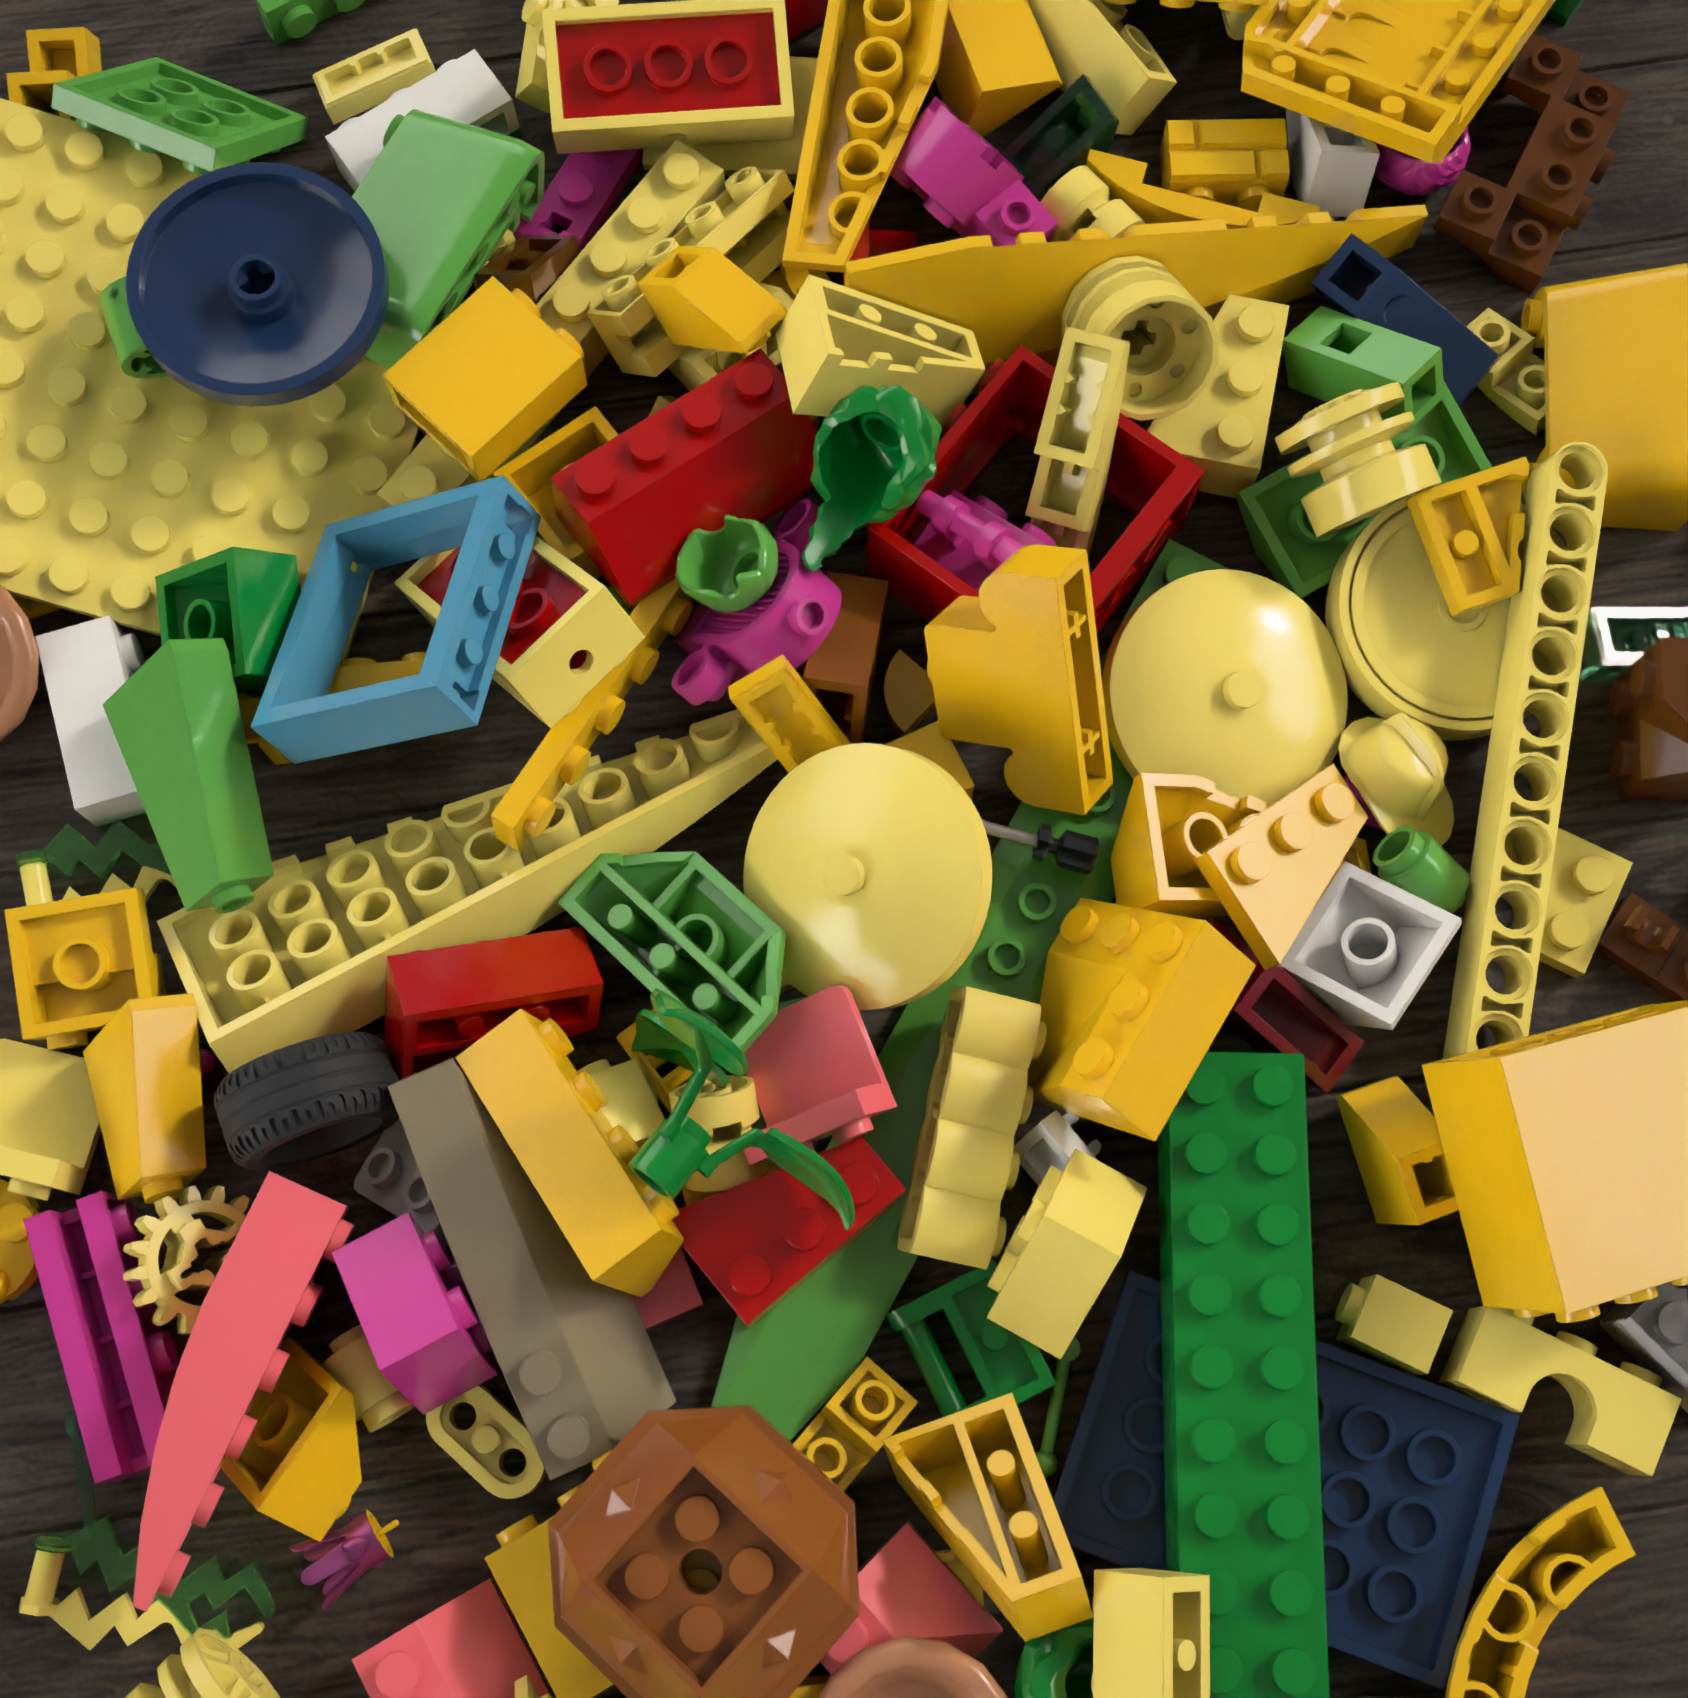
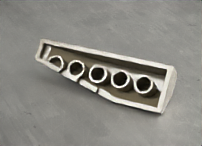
M450 1058L388 1085L410 1148L465 1286L549 1479L552 1480L592 1462V1460L607 1451L613 1450L646 1412L667 1410L675 1404L676 1397L631 1294L592 1281L466 1074L454 1058Z

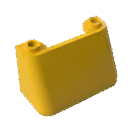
M1683 263L1541 287L1533 299L1525 301L1521 315V329L1535 337L1533 348L1544 349L1546 446L1540 453L1536 463H1529V475L1523 480L1524 498L1526 497L1527 483L1531 472L1540 463L1563 445L1573 441L1586 442L1594 445L1601 451L1608 464V479L1601 527L1677 532L1688 520V264ZM1559 468V475L1562 481L1568 487L1576 489L1572 475L1566 470Z

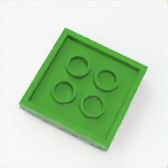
M158 57L53 84L51 108L75 117L76 124L80 127L96 132H113L128 138L129 145L139 151L154 154L165 153L182 160V166L185 169L198 174H206L235 164L249 163L252 158L263 154L280 152L281 148L303 141L306 136L308 117Z

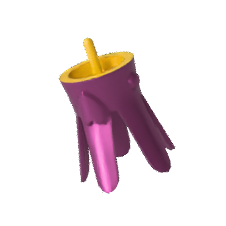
M366 1509L361 1514L353 1515L349 1523L343 1528L326 1533L321 1542L311 1538L289 1546L292 1552L303 1551V1558L307 1561H316L303 1571L301 1575V1582L303 1584L313 1585L332 1575L323 1586V1594L327 1597L322 1604L324 1612L368 1569L372 1567L380 1568L385 1564L386 1560L394 1557L391 1545L385 1534L399 1525L398 1520H393L381 1528L374 1515Z

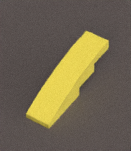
M1066 326L1034 449V454L1040 455L1025 516L1032 517L1030 524H1033L1049 535L1055 541L1057 547L1087 549L1089 559L1112 458L1130 342Z

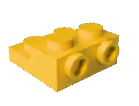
M133 887L4 910L23 1040H47L48 1051L89 1045L87 1032L102 1030L128 999L167 996L161 954L153 953L144 889Z

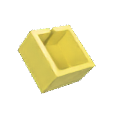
M1076 1148L1063 1171L1050 1165L1032 1199L1031 1206L1026 1215L1021 1217L987 1285L998 1292L987 1315V1319L1061 1360L1122 1256L1147 1187Z

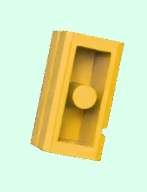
M1284 118L1167 120L1159 154L1162 188L1257 212L1263 192L1283 197L1289 182L1290 169L1288 150H1286V120Z

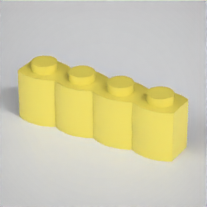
M968 986L952 988L944 1013L939 1053L929 1084L925 1119L915 1150L911 1185L902 1212L898 1235V1250L985 1270L989 1266L991 1257H997L1000 1254L1006 1237V1220L1004 1217H1000L1001 1200L1005 1190L1010 1191L1015 1185L1020 1167L1019 1153L1014 1151V1135L1018 1124L1023 1125L1026 1123L1033 1104V1089L1027 1085L1028 1068L1031 1060H1036L1041 1055L1046 1040V1023L1040 1020L1041 1004Z

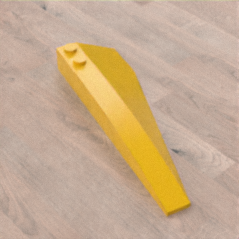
M1424 204L1357 209L1345 221H1334L1328 211L1306 213L1302 220L1296 224L1279 226L1277 225L1275 215L1254 216L1247 222L1248 228L1227 229L1224 219L1140 224L1130 226L1121 237L1110 238L1106 232L1102 231L1101 227L1078 229L1074 237L1068 241L1047 242L1044 231L1026 232L1018 234L1015 239V245L993 246L990 235L970 236L844 262L845 287L972 330L986 369L969 394L972 395L981 392L978 389L979 384L989 367L997 359L1006 362L1020 344L1056 368L1063 341L1061 337L1062 312L1072 289L1091 269L1112 258L1138 255L1160 262L1206 310L1214 321L1229 294L1286 304L1315 292L1316 290L1311 282L1351 233L1386 259L1413 247L1428 213Z

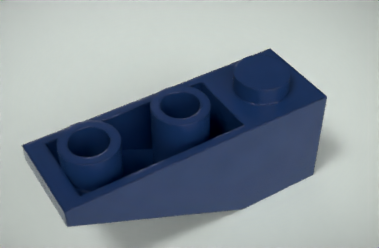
M1352 233L1311 282L1322 302L1331 309L1442 348L1443 380L1458 406L1463 403L1500 359L1499 354L1398 267Z

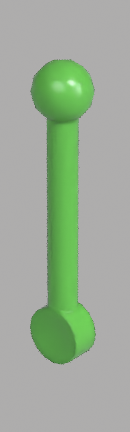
M1075 1337L1061 1360L1057 1358L1054 1380L1057 1384L1052 1386L1040 1451L1036 1452L1044 1478L1053 1476L1058 1468V1461L1053 1453L1070 1363L1080 1353V1344Z

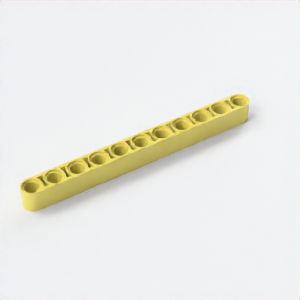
M1573 441L1563 445L1531 472L1527 483L1523 511L1525 513L1524 538L1518 546V556L1522 562L1519 592L1510 599L1443 1059L1478 1050L1476 1035L1482 1025H1486L1493 1032L1495 1045L1529 1035L1608 479V464L1603 453L1594 445L1586 442ZM1559 468L1566 470L1572 475L1576 489L1568 487L1562 481L1559 475ZM1550 528L1558 530L1564 536L1567 542V551L1559 548L1553 542L1550 536ZM1542 588L1549 590L1556 597L1558 612L1550 610L1544 604L1541 598ZM1533 649L1541 651L1546 656L1549 662L1548 675L1535 667L1532 660ZM1524 710L1532 712L1537 717L1541 729L1539 738L1526 730L1523 723ZM1516 772L1523 774L1531 784L1532 794L1529 801L1523 799L1514 787ZM1507 834L1514 836L1522 846L1523 857L1520 864L1514 863L1506 854L1504 842ZM1499 897L1504 898L1513 909L1514 919L1509 928L1504 927L1498 921L1495 914V905ZM1491 960L1496 962L1504 973L1505 982L1499 993L1495 992L1486 980V969Z

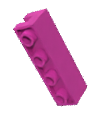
M99 1191L77 1199V1207L63 1213L47 1210L23 1219L95 1484L120 1482L151 1470L155 1444L175 1377L173 1370L177 1369L180 1363L178 1349L168 1330L162 1331L161 1326L151 1323L156 1311V1304L153 1302L135 1307L132 1302L136 1295L144 1289L141 1280L134 1282L123 1280V1273L138 1267V1257L123 1252L125 1244L136 1242L143 1238V1233L134 1225L139 1215L132 1203H125L124 1199L118 1200L117 1195Z

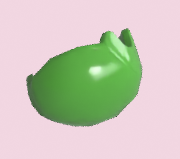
M726 515L724 516L725 525L723 528L713 532L698 528L688 535L677 556L675 578L683 592L697 602L720 613H733L750 607L770 589L778 572V548L770 532L757 520L738 519L735 516Z

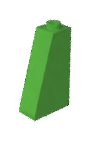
M223 638L169 639L102 705L185 910L192 911L214 907L216 913H228L251 903L254 900L252 893L274 875L229 652Z

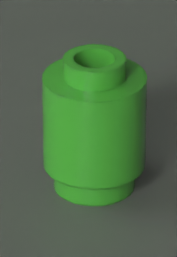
M1402 826L1390 832L1375 849L1373 862L1378 867L1380 879L1451 914L1465 901L1470 881L1468 872L1427 832L1416 831L1411 826Z

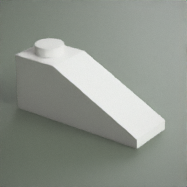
M1286 108L1291 181L1298 201L1321 206L1320 212L1328 211L1334 220L1338 217H1348L1355 210L1363 209L1380 155L1376 143Z

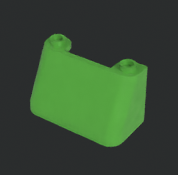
M417 109L411 110L405 117L398 114L393 118L384 135L383 150L352 195V198L364 210L374 226L384 252L389 275V298L386 314L376 339L364 355L365 357L387 369L391 368L458 308L475 281L474 274L484 267L507 229L515 232L520 224V218L529 223L543 202L544 152L521 139Z

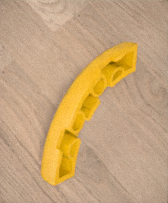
M1598 1486L1567 1502L1538 1523L1508 1553L1488 1579L1467 1617L1456 1645L1445 1698H1525L1529 1677L1539 1653L1537 1647L1561 1610H1565L1585 1588L1608 1570L1636 1555L1602 1486Z

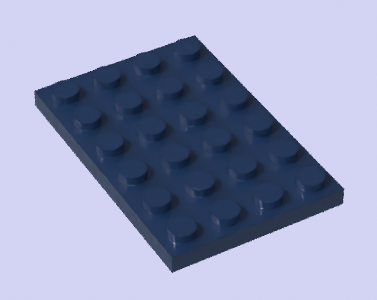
M1130 1270L1125 1274L1052 1494L1053 1502L1070 1546L1125 1568L1167 1570L1161 1282ZM1315 1339L1327 1644L1330 1647L1444 1690L1520 1415Z

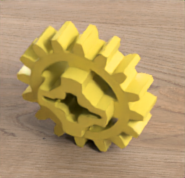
M195 1185L184 1188L180 1193V1206L168 1195L156 1200L154 1205L160 1217L159 1219L147 1215L137 1218L134 1225L145 1237L143 1241L124 1245L123 1252L138 1257V1267L123 1273V1280L132 1282L141 1280L144 1289L132 1300L135 1307L153 1302L158 1306L151 1323L156 1326L165 1325L176 1316L178 1317L177 1333L181 1335L191 1334L201 1306L186 1303L174 1295L179 1291L189 1289L197 1291L201 1299H205L246 1218L244 1212L249 1202L247 1196L236 1197L226 1204L224 1203V1186L217 1185L209 1188L202 1200L200 1192ZM192 1215L210 1216L220 1220L227 1226L222 1230L205 1228L200 1218L194 1220ZM162 1241H164L168 1248L164 1266L159 1270V1250ZM220 1245L218 1249L210 1253L211 1257L203 1264L204 1271L181 1275L182 1272L191 1267V1262L197 1258L198 1249Z

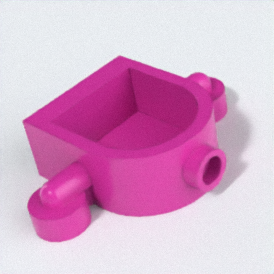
M803 498L793 503L785 510L775 525L774 535L778 548V572L772 586L763 597L750 607L733 613H720L699 603L674 640L689 656L676 670L671 686L691 705L696 706L705 701L719 700L733 680L738 681L782 654L794 669L798 668L818 649L832 629L841 607V591L820 569L812 573L808 571L801 558L805 546L810 542L809 529L816 522L819 509L810 499Z

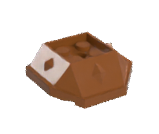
M751 1404L646 1412L548 1522L554 1626L627 1698H789L860 1614L855 1502ZM696 1549H705L715 1554L722 1566L721 1581L710 1588H700L693 1585L687 1579L684 1572L686 1554Z

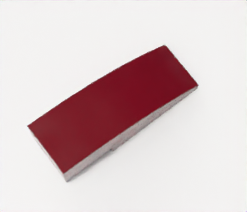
M1195 918L1206 920L1256 965L1223 1024L1262 1053L1304 1054L1305 1082L1321 1093L1328 1094L1365 1042L1279 965L1264 970L1255 954L1215 918Z

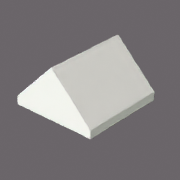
M1345 861L1313 908L1279 966L1344 1024L1393 1030L1461 926L1462 921L1460 917Z

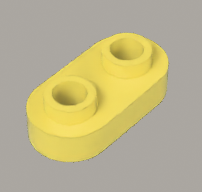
M478 1385L426 1413L427 1428L433 1440L491 1494L505 1499L522 1497L533 1492L545 1478L547 1472L526 1425L484 1386ZM463 1403L471 1404L476 1411L475 1423L467 1430L460 1429L454 1421L455 1410ZM511 1449L520 1450L526 1458L525 1469L518 1476L508 1474L503 1467L504 1456Z

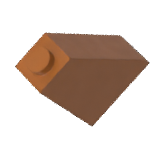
M827 571V577L841 591V607L829 634L818 649L807 659L803 681L850 741V744L864 743L884 628L889 581Z

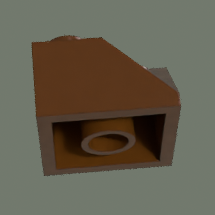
M1661 636L1612 683L1610 688L1609 712L1612 717H1617V740H1615L1611 749L1610 770L1614 777H1618L1619 798L1688 802V638Z

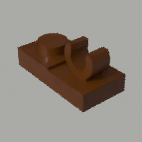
M522 235L474 274L477 290L494 276L510 292L518 288L534 304H537L563 274V271L579 255L577 236Z
M1631 892L1622 899L1608 920L1595 950L1671 1002L1688 1000V929Z

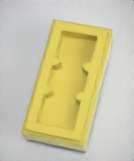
M416 28L322 69L312 76L325 109L335 125L387 101L394 92L403 88H409L433 74L436 70Z

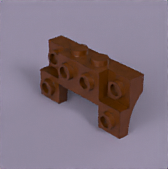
M1532 33L1522 47L1501 91L1527 103L1541 114L1506 186L1502 187L1462 169L1433 228L1454 238L1475 252L1491 268L1498 281L1532 295L1542 279L1566 227L1577 231L1594 197L1584 192L1589 181L1599 185L1616 151L1607 148L1606 145L1630 93L1625 89L1577 70L1584 56L1583 54Z

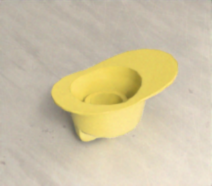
M1398 712L1387 720L1366 717L1353 721L1341 733L1338 745L1341 765L1350 781L1362 795L1380 827L1388 835L1399 827L1411 826L1416 831L1427 832L1436 842L1443 846L1450 838L1452 832L1454 812L1453 802L1444 783L1448 766V755L1446 746L1440 736L1426 723L1409 717L1403 712Z

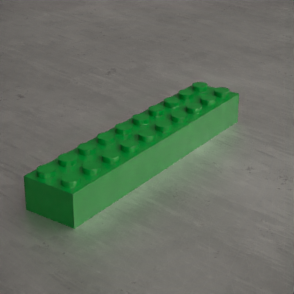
M1206 1052L1158 1136L1167 1571L1210 1575V1698H1330L1304 1054Z

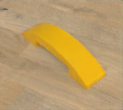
M1090 149L1086 166L1111 190L1109 201L1122 199L1144 220L1145 224L1224 219L1227 229L1248 228L1247 222L1251 217L1275 215L1278 226L1293 225L1301 221L1306 213L1320 212L1321 206L1263 192L1257 212L1143 184L1148 164L1145 162Z

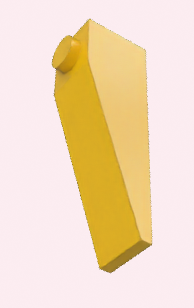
M1140 773L1135 776L1110 856L1116 904L1189 918L1229 916L1193 859L1266 808V801L1250 795L1241 799L1215 789L1216 782L1199 775ZM1358 837L1355 838L1327 887L1345 861L1371 874L1366 840Z

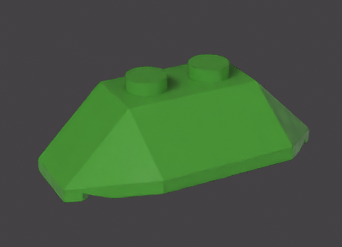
M696 851L648 852L625 856L620 853L600 854L558 901L577 922L648 990L653 992L657 988L678 1000L688 1010L696 1012L714 1023L739 1047L743 1054L777 1017L786 932Z

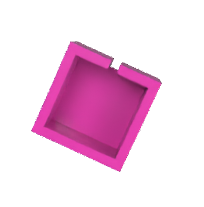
M407 1212L332 1252L379 1371L423 1415L498 1375L488 1351L492 1350V1347L477 1312L474 1311L465 1294L468 1290L453 1254L449 1255L444 1242L435 1228L424 1233Z

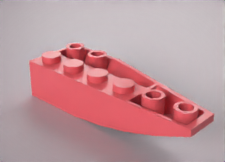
M271 1171L268 1172L202 1303L175 1373L155 1444L140 1524L133 1607L145 1612L148 1611L158 1593L169 1598L173 1595L191 1558L190 1555L179 1550L192 1524L205 1529L225 1488L213 1482L226 1456L237 1461L239 1460L258 1421L247 1416L260 1389L270 1394L272 1393L290 1356L289 1353L280 1350V1347L292 1324L302 1328L307 1324L324 1290L323 1286L313 1282L324 1258L335 1263L332 1252L346 1245L355 1224L344 1220L350 1207Z

